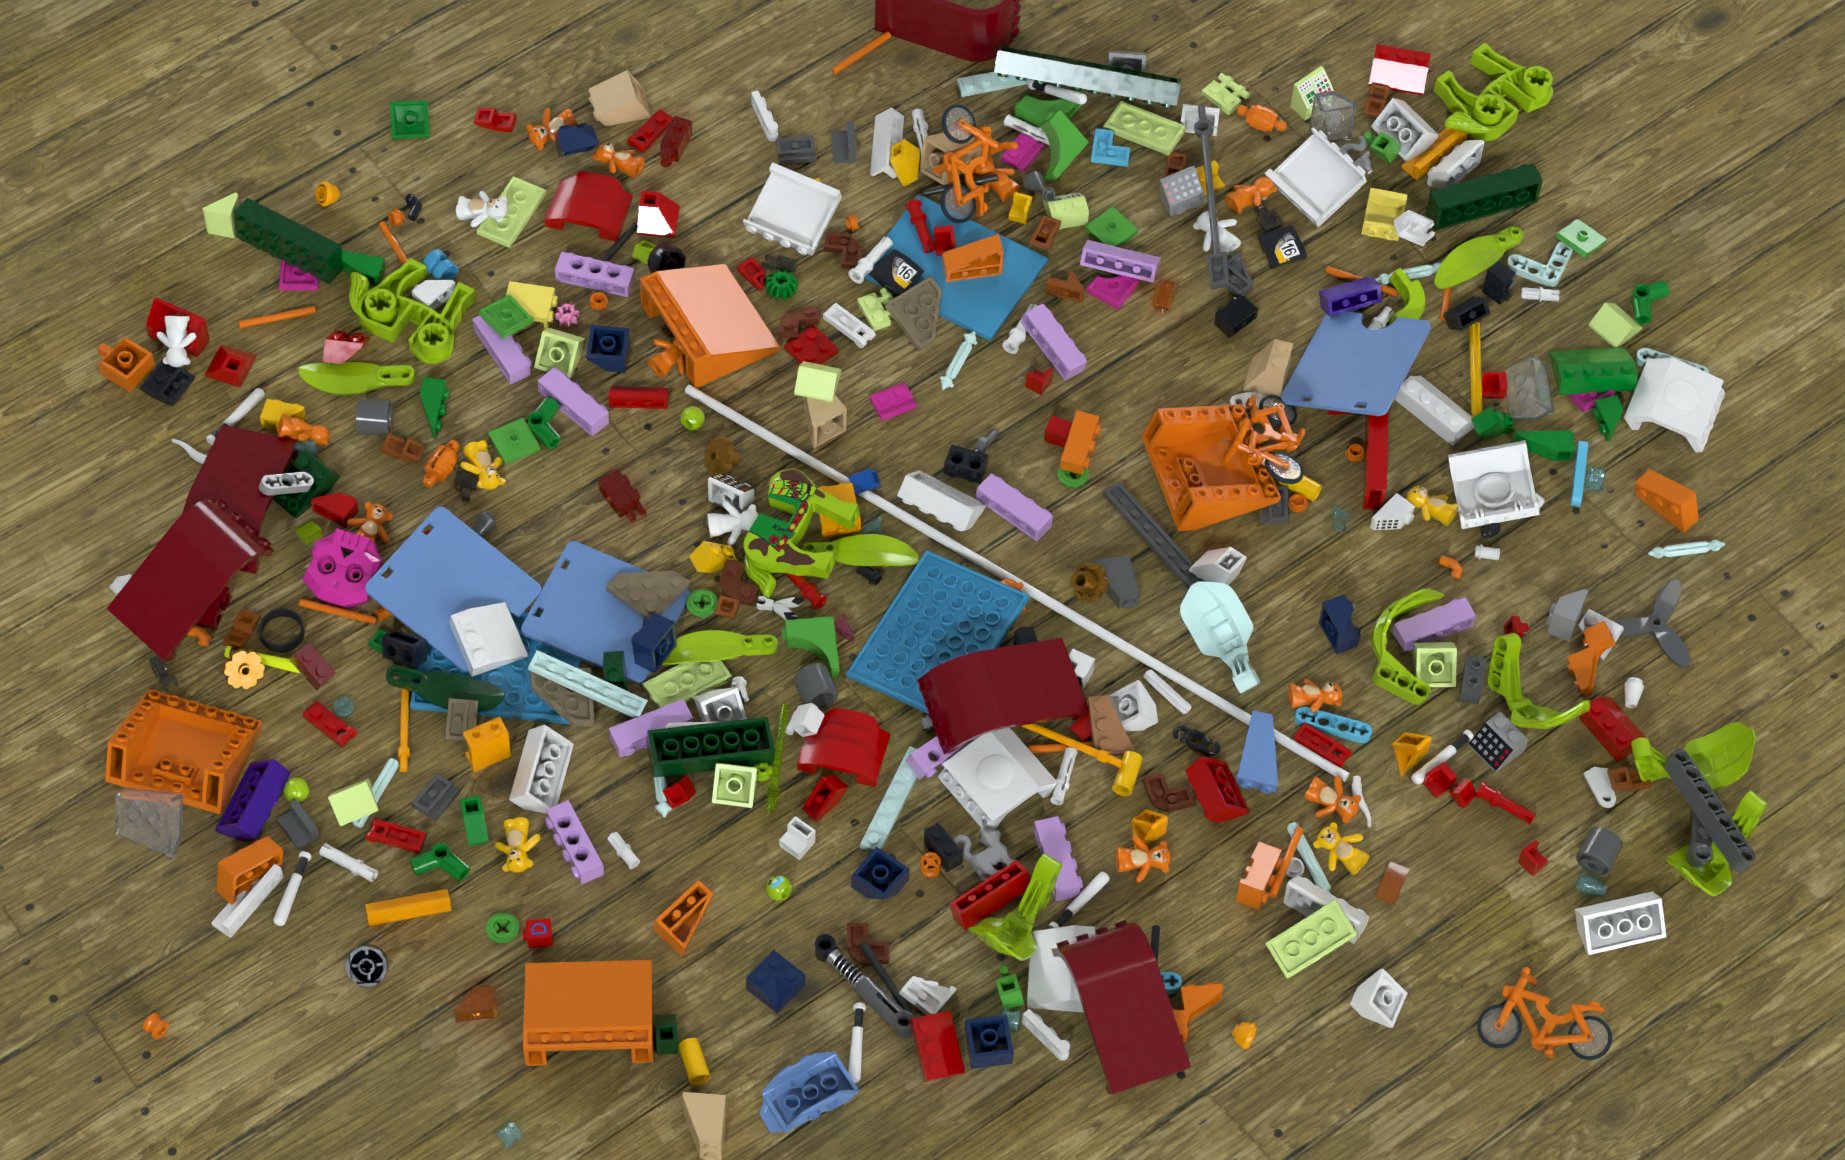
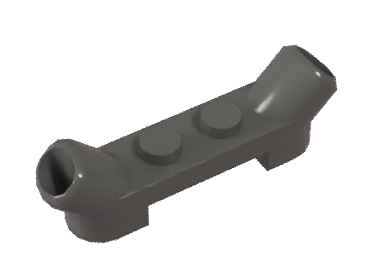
M1691 810L1690 819L1692 824L1686 860L1691 866L1700 868L1713 856L1711 848L1712 838L1694 811Z

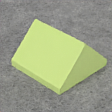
M236 192L202 208L206 231L209 234L229 238L235 237L234 211L240 206Z
M1604 303L1588 325L1613 348L1620 347L1643 328L1615 303Z
M803 361L799 365L794 395L833 402L841 369Z
M716 762L712 803L752 808L757 786V768Z
M369 778L331 793L328 796L340 826L379 811Z

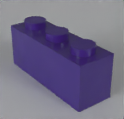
M1372 276L1319 291L1321 309L1329 317L1382 302L1380 284Z

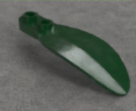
M393 665L386 672V680L391 686L413 691L424 700L444 709H448L449 698L478 701V712L485 711L499 705L505 697L504 691L495 685L458 674L438 671L423 673L419 670L400 665Z

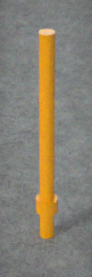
M402 688L398 758H400L399 771L407 772L408 758L410 757V748L408 747L409 690Z
M1038 724L1022 726L1097 758V761L1104 764L1107 762L1119 768L1123 764V760L1110 755V752L1103 749L1097 750Z

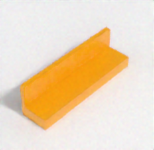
M1445 128L1438 134L1439 136L1428 150L1402 164L1401 168L1414 179H1420L1433 166L1439 163L1444 156L1452 152L1456 145H1460L1465 141L1468 133Z
M448 889L365 904L369 926L452 911Z

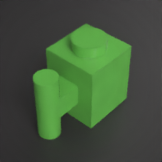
M1366 132L1364 135L1375 156L1389 164L1393 162L1401 150L1397 141L1383 132H1380L1377 137H1374L1371 132Z
M1002 965L1000 967L1002 978L996 979L1004 1010L1025 1005L1016 974L1010 975L1008 967Z

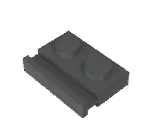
M813 136L776 139L779 165L816 162Z
M1276 486L1281 499L1276 504L1260 509V524L1268 522L1269 524L1289 523L1288 486Z
M436 774L413 800L412 807L427 817L433 818L436 822L461 793L459 787H455L453 783Z

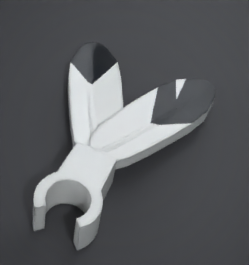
M759 596L758 601L765 604L757 603L756 608L758 610L770 611L773 609L784 620L798 619L796 614L789 609L800 606L803 600L798 597H791L774 602V600Z

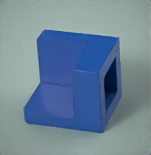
M867 469L849 476L855 495L882 487L876 469Z

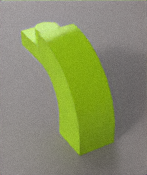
M1399 268L1394 271L1389 280L1402 296L1404 308L1393 315L1389 321L1390 325L1397 317L1419 320L1425 308V294L1419 280L1411 282L1409 276Z

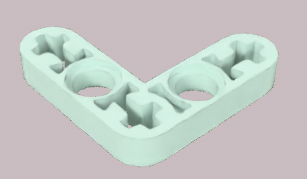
M1560 241L1556 245L1547 266L1514 254L1508 258L1507 267L1518 276L1546 287H1554L1558 284L1572 256L1573 249ZM1563 249H1567L1564 255L1562 256L1561 251ZM1559 261L1562 263V266L1556 267L1553 265V262ZM1535 268L1538 273L1532 274L1528 269ZM1551 272H1553L1554 277L1552 279H1548L1551 275Z

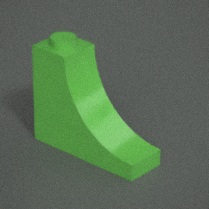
M1026 95L1022 100L1017 101L1014 109L1016 118L1039 128L1045 121L1043 119L1044 116L1050 111L1055 112L1060 109L1070 119L1082 105L1065 99L1044 101Z
M1060 109L1047 113L1043 118L1045 121L1040 125L1048 138L1051 148L1050 166L1043 177L1048 183L1057 179L1089 143Z
M833 616L785 620V628H782V640H786L787 648H800L814 653L826 664L831 678H839V661Z

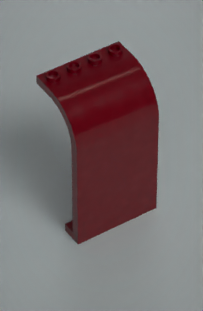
M875 0V30L882 33L888 31L891 36L963 60L983 62L997 57L999 45L1009 47L1013 38H1017L1020 29L1017 26L1020 21L1018 14L1021 4H1019L1020 0H1003L992 8L971 9L947 0Z
M222 425L189 491L183 513L204 499H221L228 505L227 508L231 512L234 511L242 517L241 521L244 524H249L255 528L256 534L260 537L263 521L274 495L262 493L259 489V484L266 475L285 474L291 459H296L298 455V439L278 437L277 435ZM259 558L251 560L239 571L257 574Z
M204 499L184 512L169 528L106 608L164 661L173 660L176 656L174 653L176 648L242 567L259 556L270 557L275 551L270 547L271 543L264 537L260 538L256 534V529L249 524H244L241 521L242 517L234 511L231 512L227 508L228 505L221 499Z
M1062 638L969 653L944 662L917 679L925 706L929 712L944 755L952 753L972 739L993 731L1068 717L1076 720L1089 712Z
M1126 920L1114 923L1115 927L1109 930L1107 926L1096 929V934L1088 936V933L1076 936V941L1070 943L1068 940L1056 943L1057 947L1051 949L1054 957H1060L1065 962L1074 980L1108 1084L1105 1086L1108 1094H1116L1191 1067L1151 945L1140 926L1134 922L1127 923Z

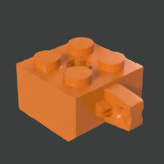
M123 338L113 348L103 343L97 348L98 354L103 357L98 363L100 374L129 393L155 368L153 354L128 338Z

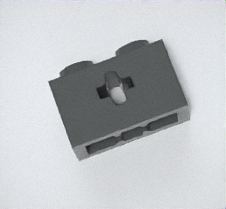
M1466 656L1459 701L1479 704L1487 658Z

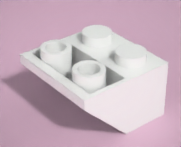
M1232 547L1210 550L1189 571L1206 582H1219L1229 585L1239 575L1247 557Z

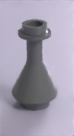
M1033 171L1024 177L1023 186L1026 191L1042 193L1041 197L1044 201L1054 199V188L1044 186L1043 176L1040 172Z
M486 511L476 514L474 531L482 537L496 528V518Z

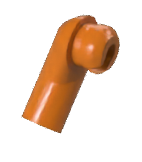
M1444 555L1441 556L1439 565L1452 569V577L1461 578L1464 569L1459 562Z
M193 627L187 635L198 637V644L200 646H208L209 640H211L209 633L200 627Z

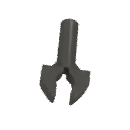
M993 429L986 437L982 436L975 445V448H977L975 451L985 454L987 446L998 436V431Z

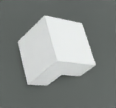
M1072 649L1069 657L1083 691L1094 672L1095 658Z
M795 816L787 825V832L779 840V846L800 860L815 843V829Z

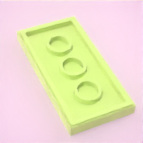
M1120 101L1104 124L1103 129L1114 130V135L1169 156L1185 133L1186 126Z
M513 176L498 198L507 197V214L500 222L488 216L478 227L477 234L511 248L546 196V190Z
M721 660L682 663L642 684L644 690L659 709L681 699H684L685 703L688 704L694 701L693 697L714 690L731 681L732 675Z
M1335 899L1265 944L1285 977L1289 979L1358 934Z

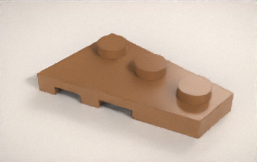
M1109 696L1088 697L1093 748L1097 750L1103 749L1110 752L1112 756H1121L1126 751L1135 752Z

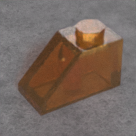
M1161 279L1156 284L1151 307H1155L1156 311L1166 313V310L1170 311L1179 284Z
M481 985L478 988H473L454 1009L456 1022L498 1018L495 986Z

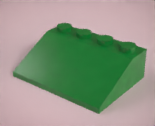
M1624 347L1549 351L1548 353L1559 395L1590 392L1602 393L1609 390H1614L1615 392L1635 391L1638 373L1633 358Z

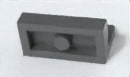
M854 121L846 122V131H832L834 163L856 162Z
M297 799L289 803L291 811L279 817L277 821L297 850H301L320 838L318 828Z

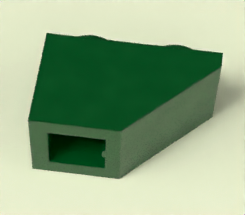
M624 651L604 652L603 672L605 681L628 691Z
M676 1014L655 1015L657 1055L678 1054Z

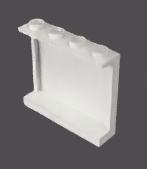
M1312 128L1313 135L1274 171L1269 169L1265 172V176L1273 181L1274 186L1277 187L1280 193L1319 227L1357 192L1367 180L1365 177L1366 172L1359 165L1356 167L1352 163L1353 160L1347 154L1343 155L1340 152V148L1334 142L1330 143L1327 140V136L1321 130L1318 132L1315 128Z
M772 162L769 168L771 174L748 219H743L744 226L750 233L756 234L757 232L769 241L776 240L783 247H792L802 255L809 254L813 256L842 198L840 190Z

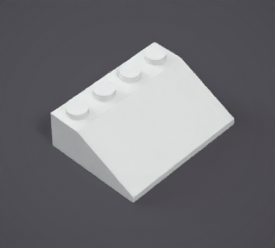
M1072 925L1032 931L1031 934L1037 948L1030 957L1027 1008L1084 1012L1067 965L1062 958L1054 957L1051 949L1057 947L1056 943L1068 940L1069 943L1076 941V936L1088 933V936L1094 935L1095 927Z

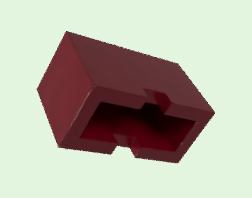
M225 587L196 625L217 630L223 618L220 613L222 610L226 611L232 598L229 587Z
M310 643L300 649L290 660L299 672L306 676L308 682L316 690L326 684L336 673Z

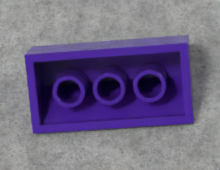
M275 759L250 763L215 831L242 842L256 840L261 834V828L270 817V811L278 802L279 794L288 781L287 779L291 772Z

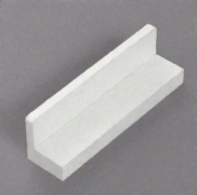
M892 107L875 117L870 167L871 176L885 172L893 179L897 177L890 162L891 146L902 140L904 116Z
M274 864L262 879H258L250 886L252 890L248 893L243 891L235 898L237 902L233 905L228 903L212 921V926L231 938L283 879L281 867Z

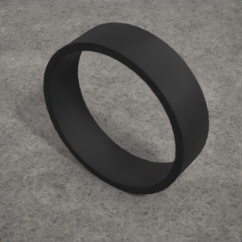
M289 609L270 611L262 618L259 625V633L263 645L274 652L283 653L291 651L298 647L304 638L305 632L301 617ZM277 617H290L301 626V631L297 638L287 644H273L267 641L262 633L266 624Z

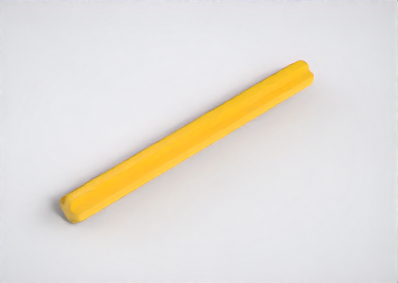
M1479 322L1469 326L1472 417L1482 412Z

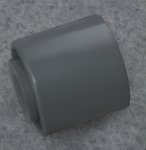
M358 399L356 406L357 434H389L390 429L393 427V406L390 400Z
M818 663L806 666L798 671L793 678L794 685L803 704L812 703L820 710L831 705L838 697L837 688L824 664Z
M1592 827L1588 830L1576 855V860L1585 870L1598 875H1606L1611 871L1623 846L1622 840L1610 830L1602 827Z

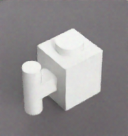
M812 703L800 705L794 711L785 732L788 735H793L794 731H796L802 737L817 734L825 714Z

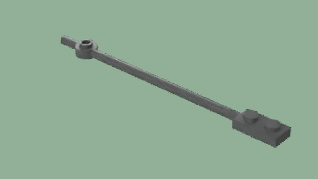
M1199 105V121L1195 123L1194 131L1196 136L1201 138L1213 249V254L1207 255L1210 287L1213 290L1229 287L1230 279L1226 251L1220 252L1208 139L1213 134L1214 129L1212 123L1206 119L1205 106Z

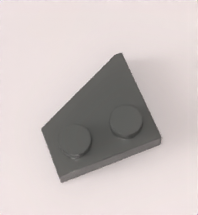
M1239 252L1227 260L1230 286L1225 287L1237 298L1241 294L1245 295L1253 289V282L1247 274V268L1243 265Z

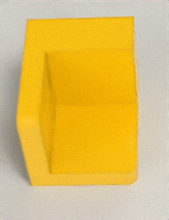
M1014 192L1013 204L1008 220L1026 224L1032 208V196Z

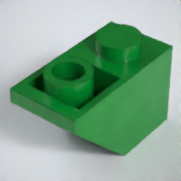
M1617 395L1595 400L1591 411L1594 420H1597L1601 435H1604L1607 442L1611 441L1624 412Z
M1490 407L1471 418L1477 435L1487 439L1515 431L1514 420L1509 413Z
M480 795L460 799L468 846L489 843Z

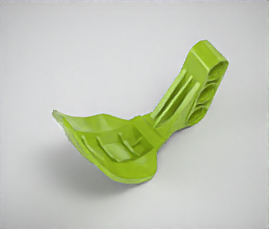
M1430 588L1413 592L1407 597L1392 603L1383 611L1374 624L1370 638L1372 649L1378 661L1372 674V681L1378 687L1414 705H1420L1426 700L1431 692L1430 686L1426 682L1414 677L1386 650V633L1392 620L1444 596L1443 593ZM1380 672L1384 673L1387 678L1382 677ZM1398 681L1402 682L1405 687L1400 686ZM1416 690L1420 691L1423 696H1419Z
M1511 633L1495 639L1488 675V685L1492 690L1505 697L1512 712L1511 723L1513 725L1534 729H1548L1566 724L1590 710V700L1582 701L1564 713L1534 705L1521 692L1519 664L1521 639L1519 635Z
M1733 722L1711 734L1689 741L1683 750L1689 754L1712 790L1716 791L1739 780L1747 772L1751 763L1756 736L1752 728L1740 722ZM1637 738L1631 742L1634 760L1640 779L1643 782H1647L1646 780L1648 779L1651 782L1662 778L1672 779L1664 767V763L1668 758L1653 748L1648 738Z
M1752 790L1744 796L1732 817L1746 840L1753 833L1768 804ZM1714 841L1711 847L1713 856L1703 867H1693L1687 862L1686 852L1689 845L1682 847L1679 851L1667 856L1665 859L1678 871L1681 877L1711 896L1721 894L1732 883L1729 863Z
M1045 853L1042 854L1035 866L1030 883L1019 906L1005 917L986 918L978 925L969 927L968 930L976 934L988 947L1000 954H1007L1021 961L1030 958L1037 948L1031 934L1035 918L1047 906L1063 863Z

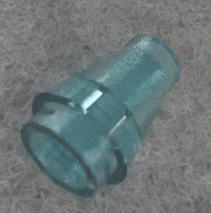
M1580 874L1575 889L1579 890V893L1604 897L1607 885L1602 884L1588 874Z

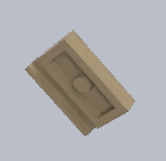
M449 698L445 739L466 741L463 732L476 727L478 701Z

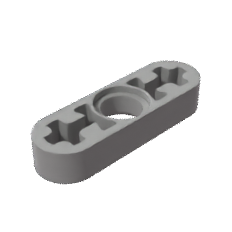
M307 472L266 475L262 478L259 489L266 495L307 492L310 490L314 479ZM282 481H287L291 486L284 485Z

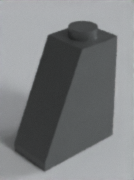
M1129 555L1090 561L1092 564H1101L1107 570L1105 577L1109 578L1110 582L1108 591L1105 593L1118 608L1138 606L1140 595Z

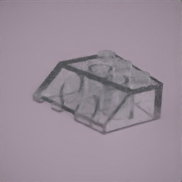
M125 788L115 793L116 834L135 843L146 845L154 852H161L171 860L174 859L183 835V794Z

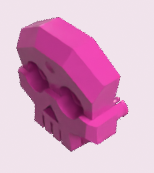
M337 528L329 536L316 540L311 552L313 559L303 578V581L320 601L346 609L370 603L371 597L365 591L366 584L384 564L376 543L369 538ZM345 550L352 553L346 557ZM328 564H332L330 570H326ZM360 573L359 578L354 579V574Z

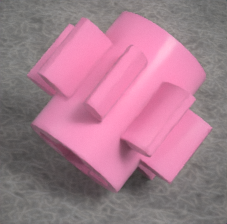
M565 303L561 307H557L558 313H555V318L559 320L560 326L563 325L569 328L573 324H577L579 311L575 310V305Z

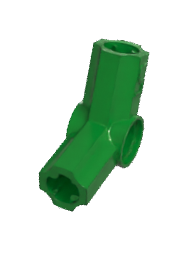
M1660 280L1648 285L1638 284L1634 287L1630 298V303L1633 306L1634 321L1639 324L1651 322L1650 302L1669 296L1670 292L1666 281Z
M550 397L545 398L537 410L528 416V425L532 434L547 449H554L561 442V437L549 425V422L560 409V405Z
M444 843L436 844L431 851L409 859L416 877L438 868L443 869L459 882L463 881L470 871V867L450 851L449 846ZM439 855H446L445 857H442V858H439V857H438Z

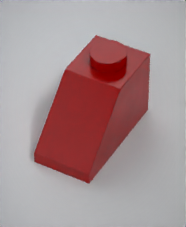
M341 492L311 500L314 513L344 528L348 526L347 521L353 519L359 512L357 500L353 496L345 495Z
M835 775L824 776L820 779L802 807V810L815 821H819L840 802L849 787Z

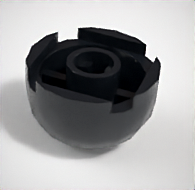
M668 243L660 244L650 252L647 265L651 274L656 271L682 269L685 267L686 257L677 246Z
M365 944L358 946L350 953L346 960L348 977L362 987L377 985L385 978L388 972L389 961L387 955L376 945Z

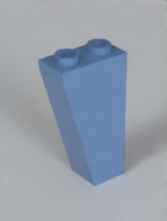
M1254 710L1252 712L1236 782L1242 788L1260 789L1263 793H1276L1278 776L1273 715Z

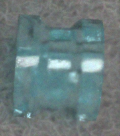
M1599 468L1588 469L1586 472L1585 488L1593 492L1602 491L1604 489L1603 481L1605 480L1606 473Z
M1004 1008L1002 1015H1007L1009 1028L1017 1031L1020 1011L1012 1012Z
M512 1121L506 1123L504 1129L496 1131L498 1138L507 1148L512 1147L514 1141L523 1138L521 1131Z

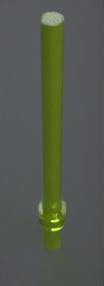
M785 703L781 704L771 782L767 789L768 812L775 811L776 799L779 797L780 791L778 783L789 705Z

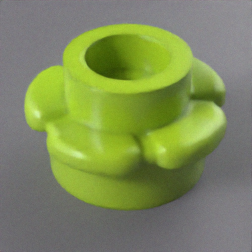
M760 763L753 766L757 768L758 781H766L770 778L772 767L768 766V763Z

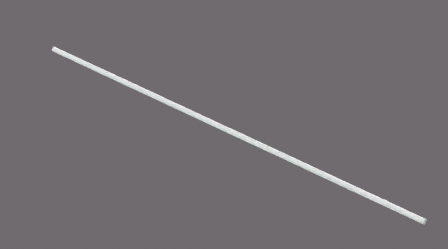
M690 384L686 387V394L839 484L850 483L848 477ZM868 490L858 494L1001 580L1012 579L1016 582H1022L1024 587L1020 591L1245 724L1250 725L1252 715L872 491ZM1274 729L1276 742L1328 773L1340 776L1342 781L1345 782L1350 773Z

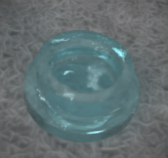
M341 697L335 702L334 711L340 717H347L353 713L354 703L349 698Z

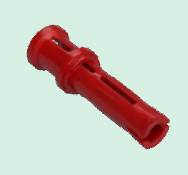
M917 199L911 200L905 205L906 210L911 216L910 222L912 225H915L923 252L928 254L927 249H929V252L932 253L935 251V247L925 223L927 217L922 211V203Z
M784 573L801 590L802 597L807 598L812 603V607L815 610L824 606L828 598L817 590V586L814 583H809L804 576Z
M1486 782L1482 783L1475 796L1477 799L1481 798L1489 802L1492 807L1498 806L1530 825L1537 814L1503 796L1502 791H1496L1487 786Z

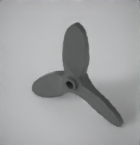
M1673 578L1661 590L1652 615L1643 618H1624L1613 622L1624 628L1619 637L1647 634L1655 636L1659 647L1672 662L1679 667L1688 668L1691 663V657L1684 642L1674 630L1666 625V622L1677 607L1681 594V582L1678 578Z

